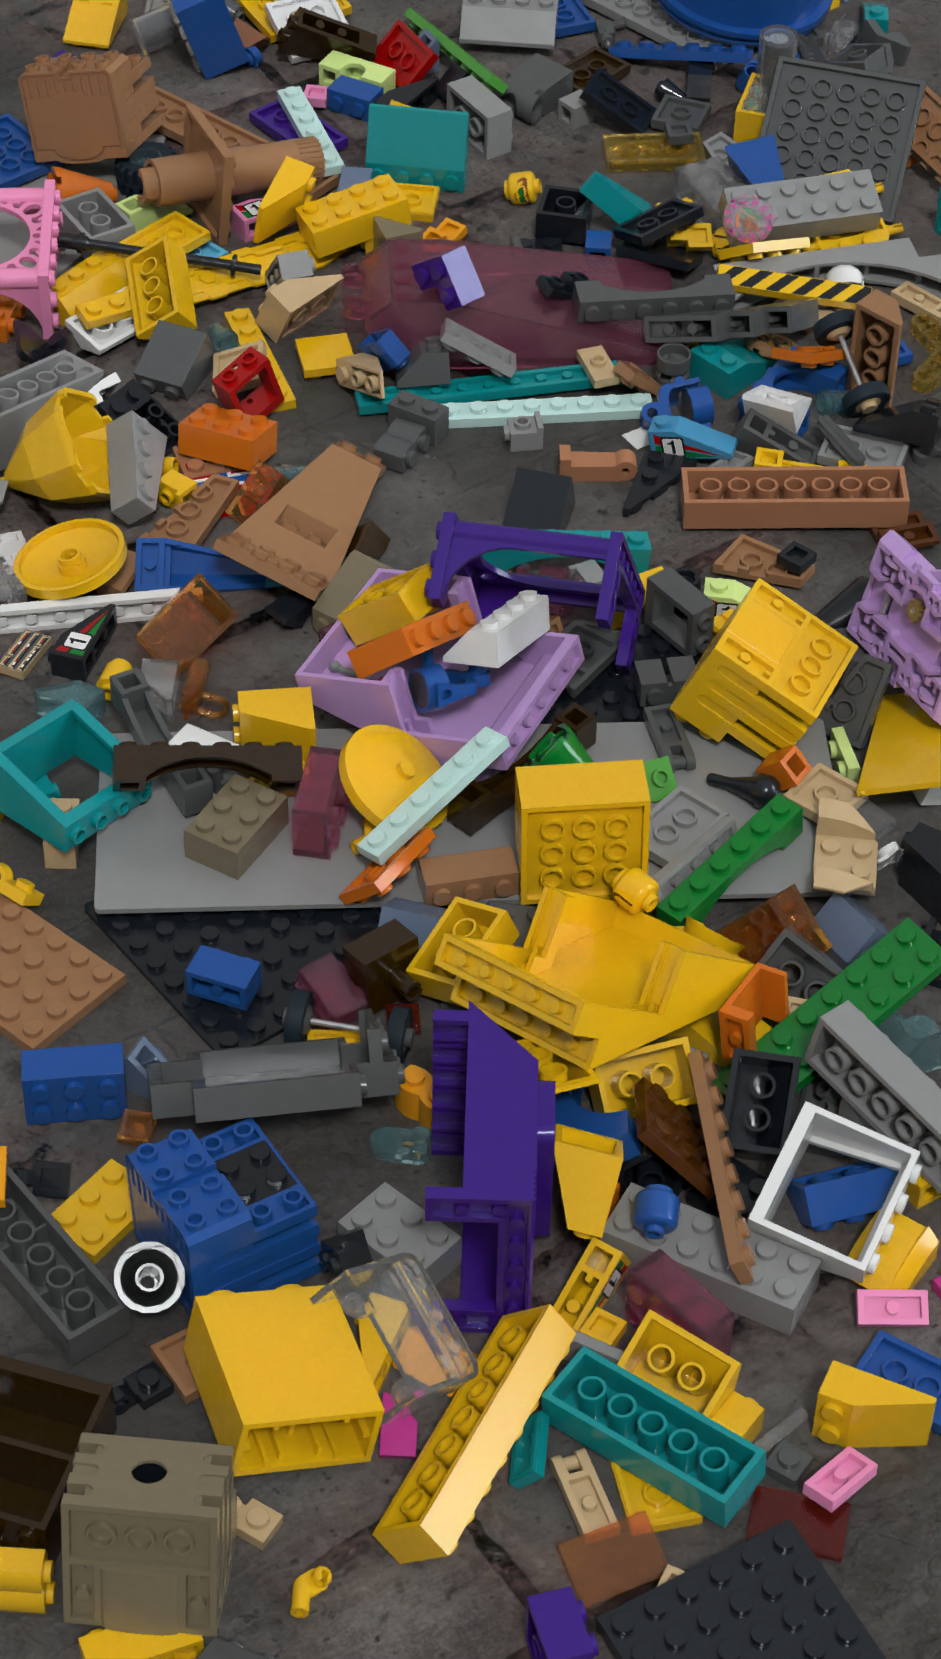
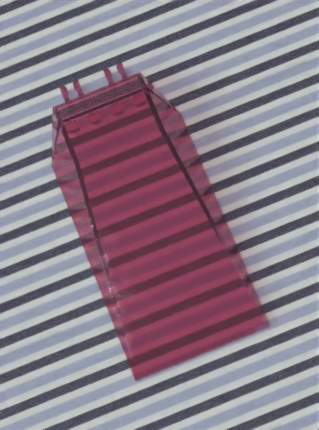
M444 239L387 240L361 258V266L357 262L345 263L341 269L344 277L342 281L344 287L349 289L363 288V297L359 294H347L342 300V304L345 307L343 314L345 318L350 320H364L365 330L368 332L381 331L389 327L410 351L419 340H425L427 336H440L441 324L445 317L515 353L516 368L580 364L576 358L578 349L599 345L603 346L611 361L633 362L637 366L656 365L657 350L662 345L668 344L645 343L644 319L577 323L572 300L547 299L535 284L540 275L548 277L557 276L560 278L564 271L572 273L581 272L589 278V281L600 280L601 284L630 291L652 292L673 290L669 268L634 259ZM465 245L485 295L464 306L447 311L440 299L437 286L421 291L411 266L436 254ZM448 350L450 369L491 368L483 363L478 365L466 358V354L458 350L457 352Z

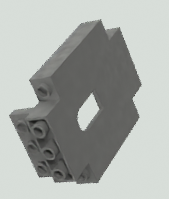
M370 1008L358 1010L360 1042L347 1044L344 1037L186 1052V1060L148 1063L147 1072L153 1119L194 1115L196 1123L360 1107L362 1106V1098L399 1095V1084L405 1083L403 1063H400V1057L397 1056L396 1049H391L388 1043L387 1031H384V1025L381 1024L380 1017L375 1018Z

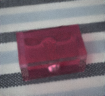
M332 953L299 969L294 985L297 989L313 992L314 1013L318 1019L346 1024L359 1020L358 1010L366 1008V996L363 990L355 986L351 981L345 965L341 961H337ZM325 1027L326 1030H340L336 1028Z

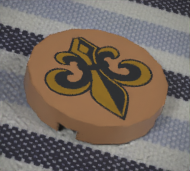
M768 333L758 337H745L744 341L745 346L750 351H753V348L758 349V354L773 360L779 359L771 358L772 347L790 349L793 345L797 346L794 341L778 333Z

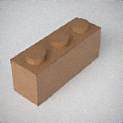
M511 846L418 859V883L424 904L436 907L450 905L455 896L478 901L519 895L520 872Z

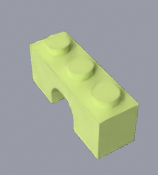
M332 50L319 63V85L330 86L340 75H344L383 87V94L396 88V69L335 50Z

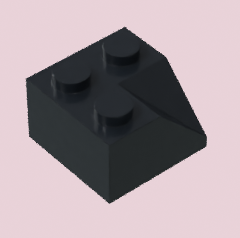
M545 184L536 212L535 238H561V242L585 245L586 230H590L594 203L577 188Z

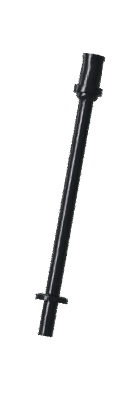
M59 231V237H57L59 248L77 250V253L81 254L90 249L131 256L144 248L89 239L86 233L80 232L78 235ZM186 253L187 264L229 270L231 278H235L236 272L261 275L262 265L238 261L237 254L233 255L232 260Z

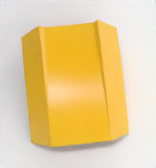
M881 1209L870 1220L848 1257L858 1260ZM895 1212L891 1224L895 1225V1229L888 1244L881 1242L877 1254L881 1255V1259L874 1274L872 1275L867 1272L863 1283L855 1280L852 1281L866 1289L912 1290L937 1257L939 1240L930 1227H925Z

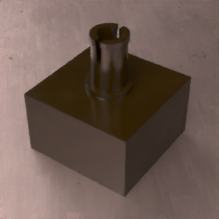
M396 919L342 947L349 997L362 1008H371L373 1014L402 998L414 1001L421 995L422 984L415 981L405 971L419 951L418 937Z

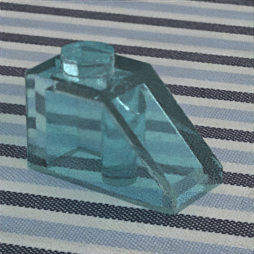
M81 680L41 687L34 691L36 714L45 716L71 699L81 704L97 720L106 712L104 689Z

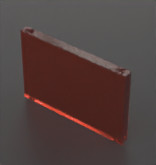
M758 1485L755 1489L746 1541L791 1519L817 1558L842 1562L851 1503L844 1502L831 1513L802 1493Z

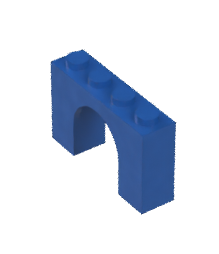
M793 345L790 349L796 350V346ZM779 359L773 367L767 369L765 375L759 381H755L750 390L760 385L783 391L801 390L835 402L846 390L848 366L835 362V365L831 366L819 365L817 363V368H802L801 363ZM742 396L737 405L739 421L745 415ZM811 408L808 409L796 434L799 437H802L808 431Z

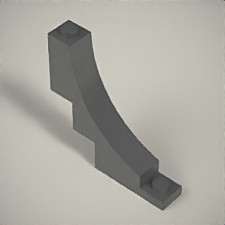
M818 298L792 299L766 305L725 310L685 312L673 315L644 316L645 343L718 342L728 338L758 337L768 333H794L813 327L819 321Z

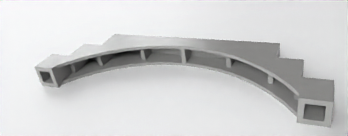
M909 237L723 263L825 280L827 273L833 267L852 265L861 271L864 283L898 287L904 282L909 281L941 298V254L919 257ZM719 264L713 265L712 274H717ZM735 292L733 309L750 307L767 297ZM683 342V343H684L685 346H687L689 343H692V342Z

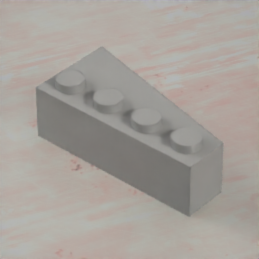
M133 410L106 424L111 512L128 525L156 511L167 436Z

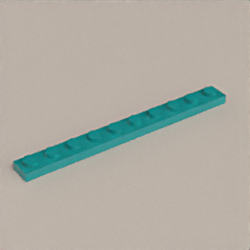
M612 360L611 362L613 363V365H614V367H615V365L617 364V361H616V360ZM577 364L517 371L513 374L512 378L506 375L500 377L496 374L451 379V384L404 388L388 386L384 387V399L354 390V399L359 415H374L376 413L388 412V403L401 390L411 392L439 404L449 402L464 403L584 390L594 387L582 366Z

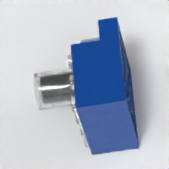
M166 0L167 4L129 20L144 56L182 39L184 41L188 39L185 45L191 57L196 56V58L192 59L198 73L203 72L206 80L250 61L225 0Z

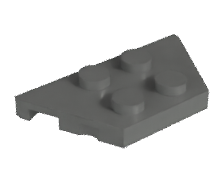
M574 620L561 632L579 635L585 660L564 688L572 698L575 699L616 659L621 630L599 628L597 623Z

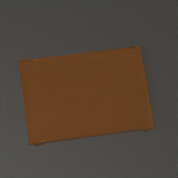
M645 1510L642 1512L638 1511L632 1516L566 1542L562 1541L556 1546L577 1598L583 1601L585 1608H591L592 1605L661 1578L668 1564Z

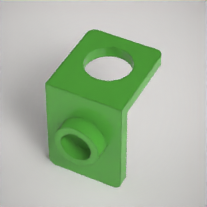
M667 755L643 762L651 803L661 801L677 788L669 757Z

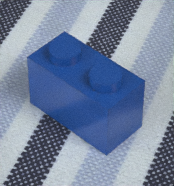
M340 75L327 88V109L368 122L370 103L374 104L383 95V87Z
M201 945L185 971L187 994L247 1011L262 985L261 962Z

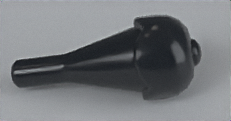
M710 773L706 779L708 785L728 789L754 803L753 806L760 809L778 793L782 795L781 785L776 777L764 773H759L758 776L727 777Z

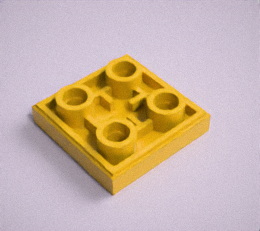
M347 333L295 339V349L304 378L318 379L322 376L336 375V359L354 355Z

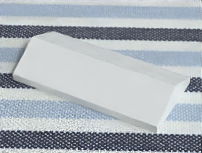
M76 314L65 320V325L73 332V337L81 349L98 355L136 335L133 317L89 330L84 327Z

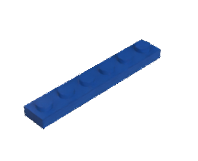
M618 40L616 44L609 47V53L618 58L748 63L753 59V49H746V45H732L731 48H723L722 44H709L708 47H700L699 43H686L685 46H677L676 42H663L662 45H654L653 41H641L639 44H631L630 40Z

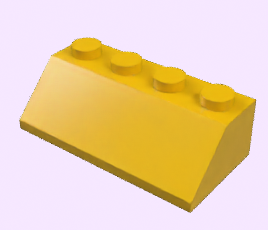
M166 234L125 259L135 333L138 339L150 340L159 320L194 330L197 329L186 252L181 246Z
M97 251L56 279V285L52 286V291H57L58 306L54 307V312H59L60 325L67 327L65 320L75 315V305L111 295L128 286L125 259L129 255Z

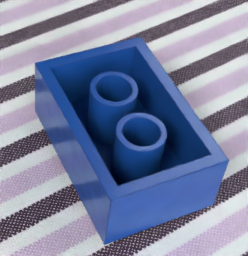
M122 1043L21 1051V1080L27 1125L128 1117Z

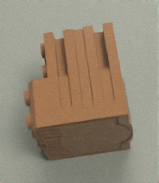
M112 50L102 55H95V52H86L81 54V59L78 60L77 56L65 53L54 58H49V55H39L34 58L35 63L25 65V72L19 77L18 84L36 162L59 161L68 164L99 162L109 158H128L163 124L161 114H149L159 105L158 96L155 94L154 76H141L151 67L150 56L140 57V54L126 56L123 53H118L117 50Z

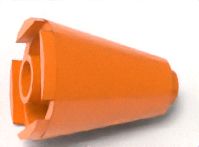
M51 166L53 172L48 173L47 179H55L56 190H61V199L100 187L114 203L117 202L118 192L117 188L113 187L112 182L61 167Z

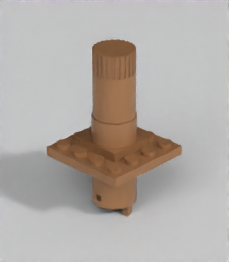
M196 104L186 105L183 154L151 158L145 161L144 168H140L138 173L143 184V195L137 196V203L139 205L151 204L154 208L187 203L203 226L211 231V237L218 246L228 245V235L231 234L230 213L233 211L231 196L269 189L286 156L315 166L313 177L317 179L316 182L321 181L325 173L323 148L319 140L314 136L248 146L227 147L225 141L220 138L215 128L211 126L205 114L199 110Z

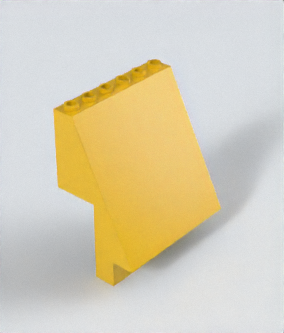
M544 886L523 947L444 933L434 961V965L458 976L450 997L451 1001L469 1009L470 1000L496 1024L587 1071L720 1010L756 965L644 912L633 915L613 899Z

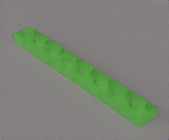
M408 8L404 15L411 20L409 25L419 33L426 28L440 41V51L475 77L491 92L497 89L504 94L509 87L505 82L412 8Z

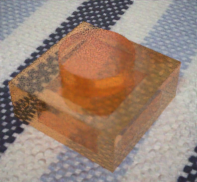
M124 1109L117 1132V1143L135 1146L143 1143H152L158 1119H153L152 1112Z

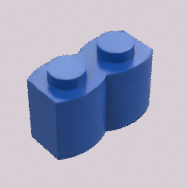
M389 327L370 333L357 346L361 353L378 357L381 368L385 372H389L394 368L396 370L401 369L409 361L407 357L411 354Z

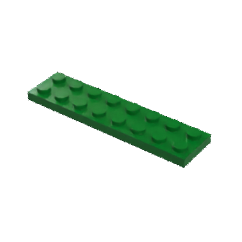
M907 917L756 1042L757 1051L801 1057L797 1094L819 1075L804 1060L820 1016L849 1000L877 1027L941 974V946ZM731 1063L719 1072L718 1079L714 1080L715 1085L719 1087L725 1100Z

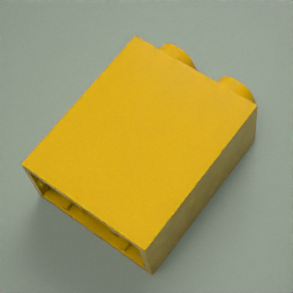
M286 1284L274 1290L234 1293L230 1290H217L206 1296H195L183 1349L218 1444L234 1446V1477L371 1461L385 1409L332 1284L302 1287L298 1284Z

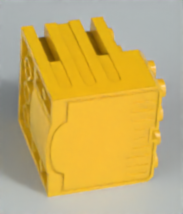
M758 578L708 645L669 709L674 712V716L680 722H689L698 728L703 738L708 740L714 739L719 743L728 733L763 758H766L771 752L794 745L798 739H801L808 727L819 716L859 646L761 578Z

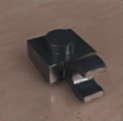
M36 1160L34 1170L16 1167L12 1169L24 1184L33 1185L32 1194L35 1196L69 1197L71 1163Z
M154 1361L124 1377V1385H118L113 1388L116 1416L125 1413L137 1403L143 1410H146L174 1394V1384Z

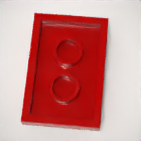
M398 19L377 45L376 55L372 60L377 64L396 69V84L402 87L421 81L440 57L403 21Z

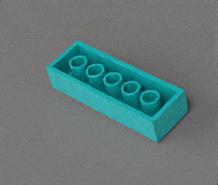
M582 1346L541 1395L542 1411L550 1416L549 1425L723 1528L728 1525L766 1476L765 1450L585 1346Z

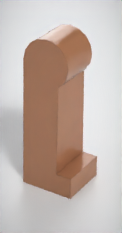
M559 444L558 471L559 475L572 477L573 482L628 481L635 478L638 472L636 454L629 449H620L616 452L571 451L570 445Z

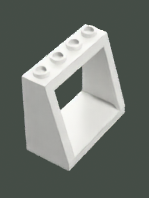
M805 1101L748 1218L749 1230L821 1259V1270L863 1283L867 1272L873 1275L879 1264L881 1255L877 1254L881 1242L888 1244L893 1234L895 1225L891 1224L895 1212L901 1215L907 1204L909 1195L905 1194L908 1184L915 1185L921 1174L923 1166L918 1164L921 1151ZM809 1144L898 1171L897 1177L858 1260L771 1222Z

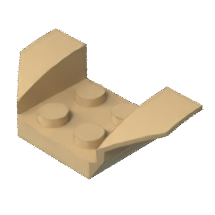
M819 797L811 890L875 896L878 842L875 840L876 833L861 814L848 802Z

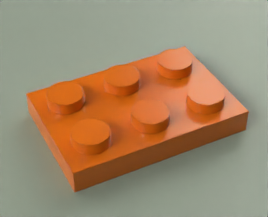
M430 826L421 829L384 864L379 865L372 861L338 895L345 905L357 901L362 904L373 895H377V897L385 895L393 888L391 882L410 871L412 868L410 863L414 859L421 858L430 850L428 845L437 837Z

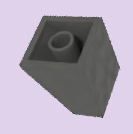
M159 320L133 374L137 382L147 392L153 393L156 391L163 393L171 399L176 400L180 398L188 401L213 370V354L216 352L207 333Z

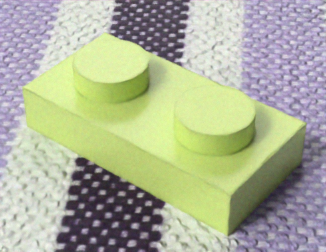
M843 726L831 728L830 741H827L830 759H833L834 769L841 775L858 783L860 765Z

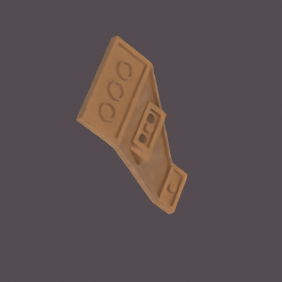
M343 440L342 443H333L235 531L217 538L212 549L313 601H317L340 569L377 478L384 475L387 466L381 464L382 459L374 454L367 453L364 455L356 451L358 447L348 441Z

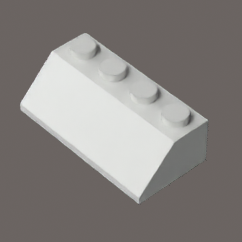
M534 590L519 592L516 597L507 601L505 605L494 610L491 615L480 620V623L471 628L443 656V662L500 668L550 630L548 595L537 594V591Z

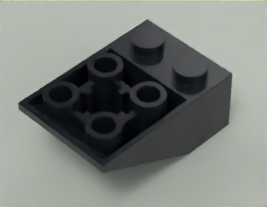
M134 378L98 406L97 411L102 417L109 415L113 421L131 410L145 418L152 426L167 436L164 457L172 453L173 446H178L179 421Z

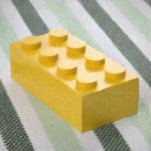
M389 174L376 176L369 181L354 184L350 188L330 193L325 197L308 201L301 206L295 207L299 232L318 259L373 239L375 216L408 225L412 224L408 199Z

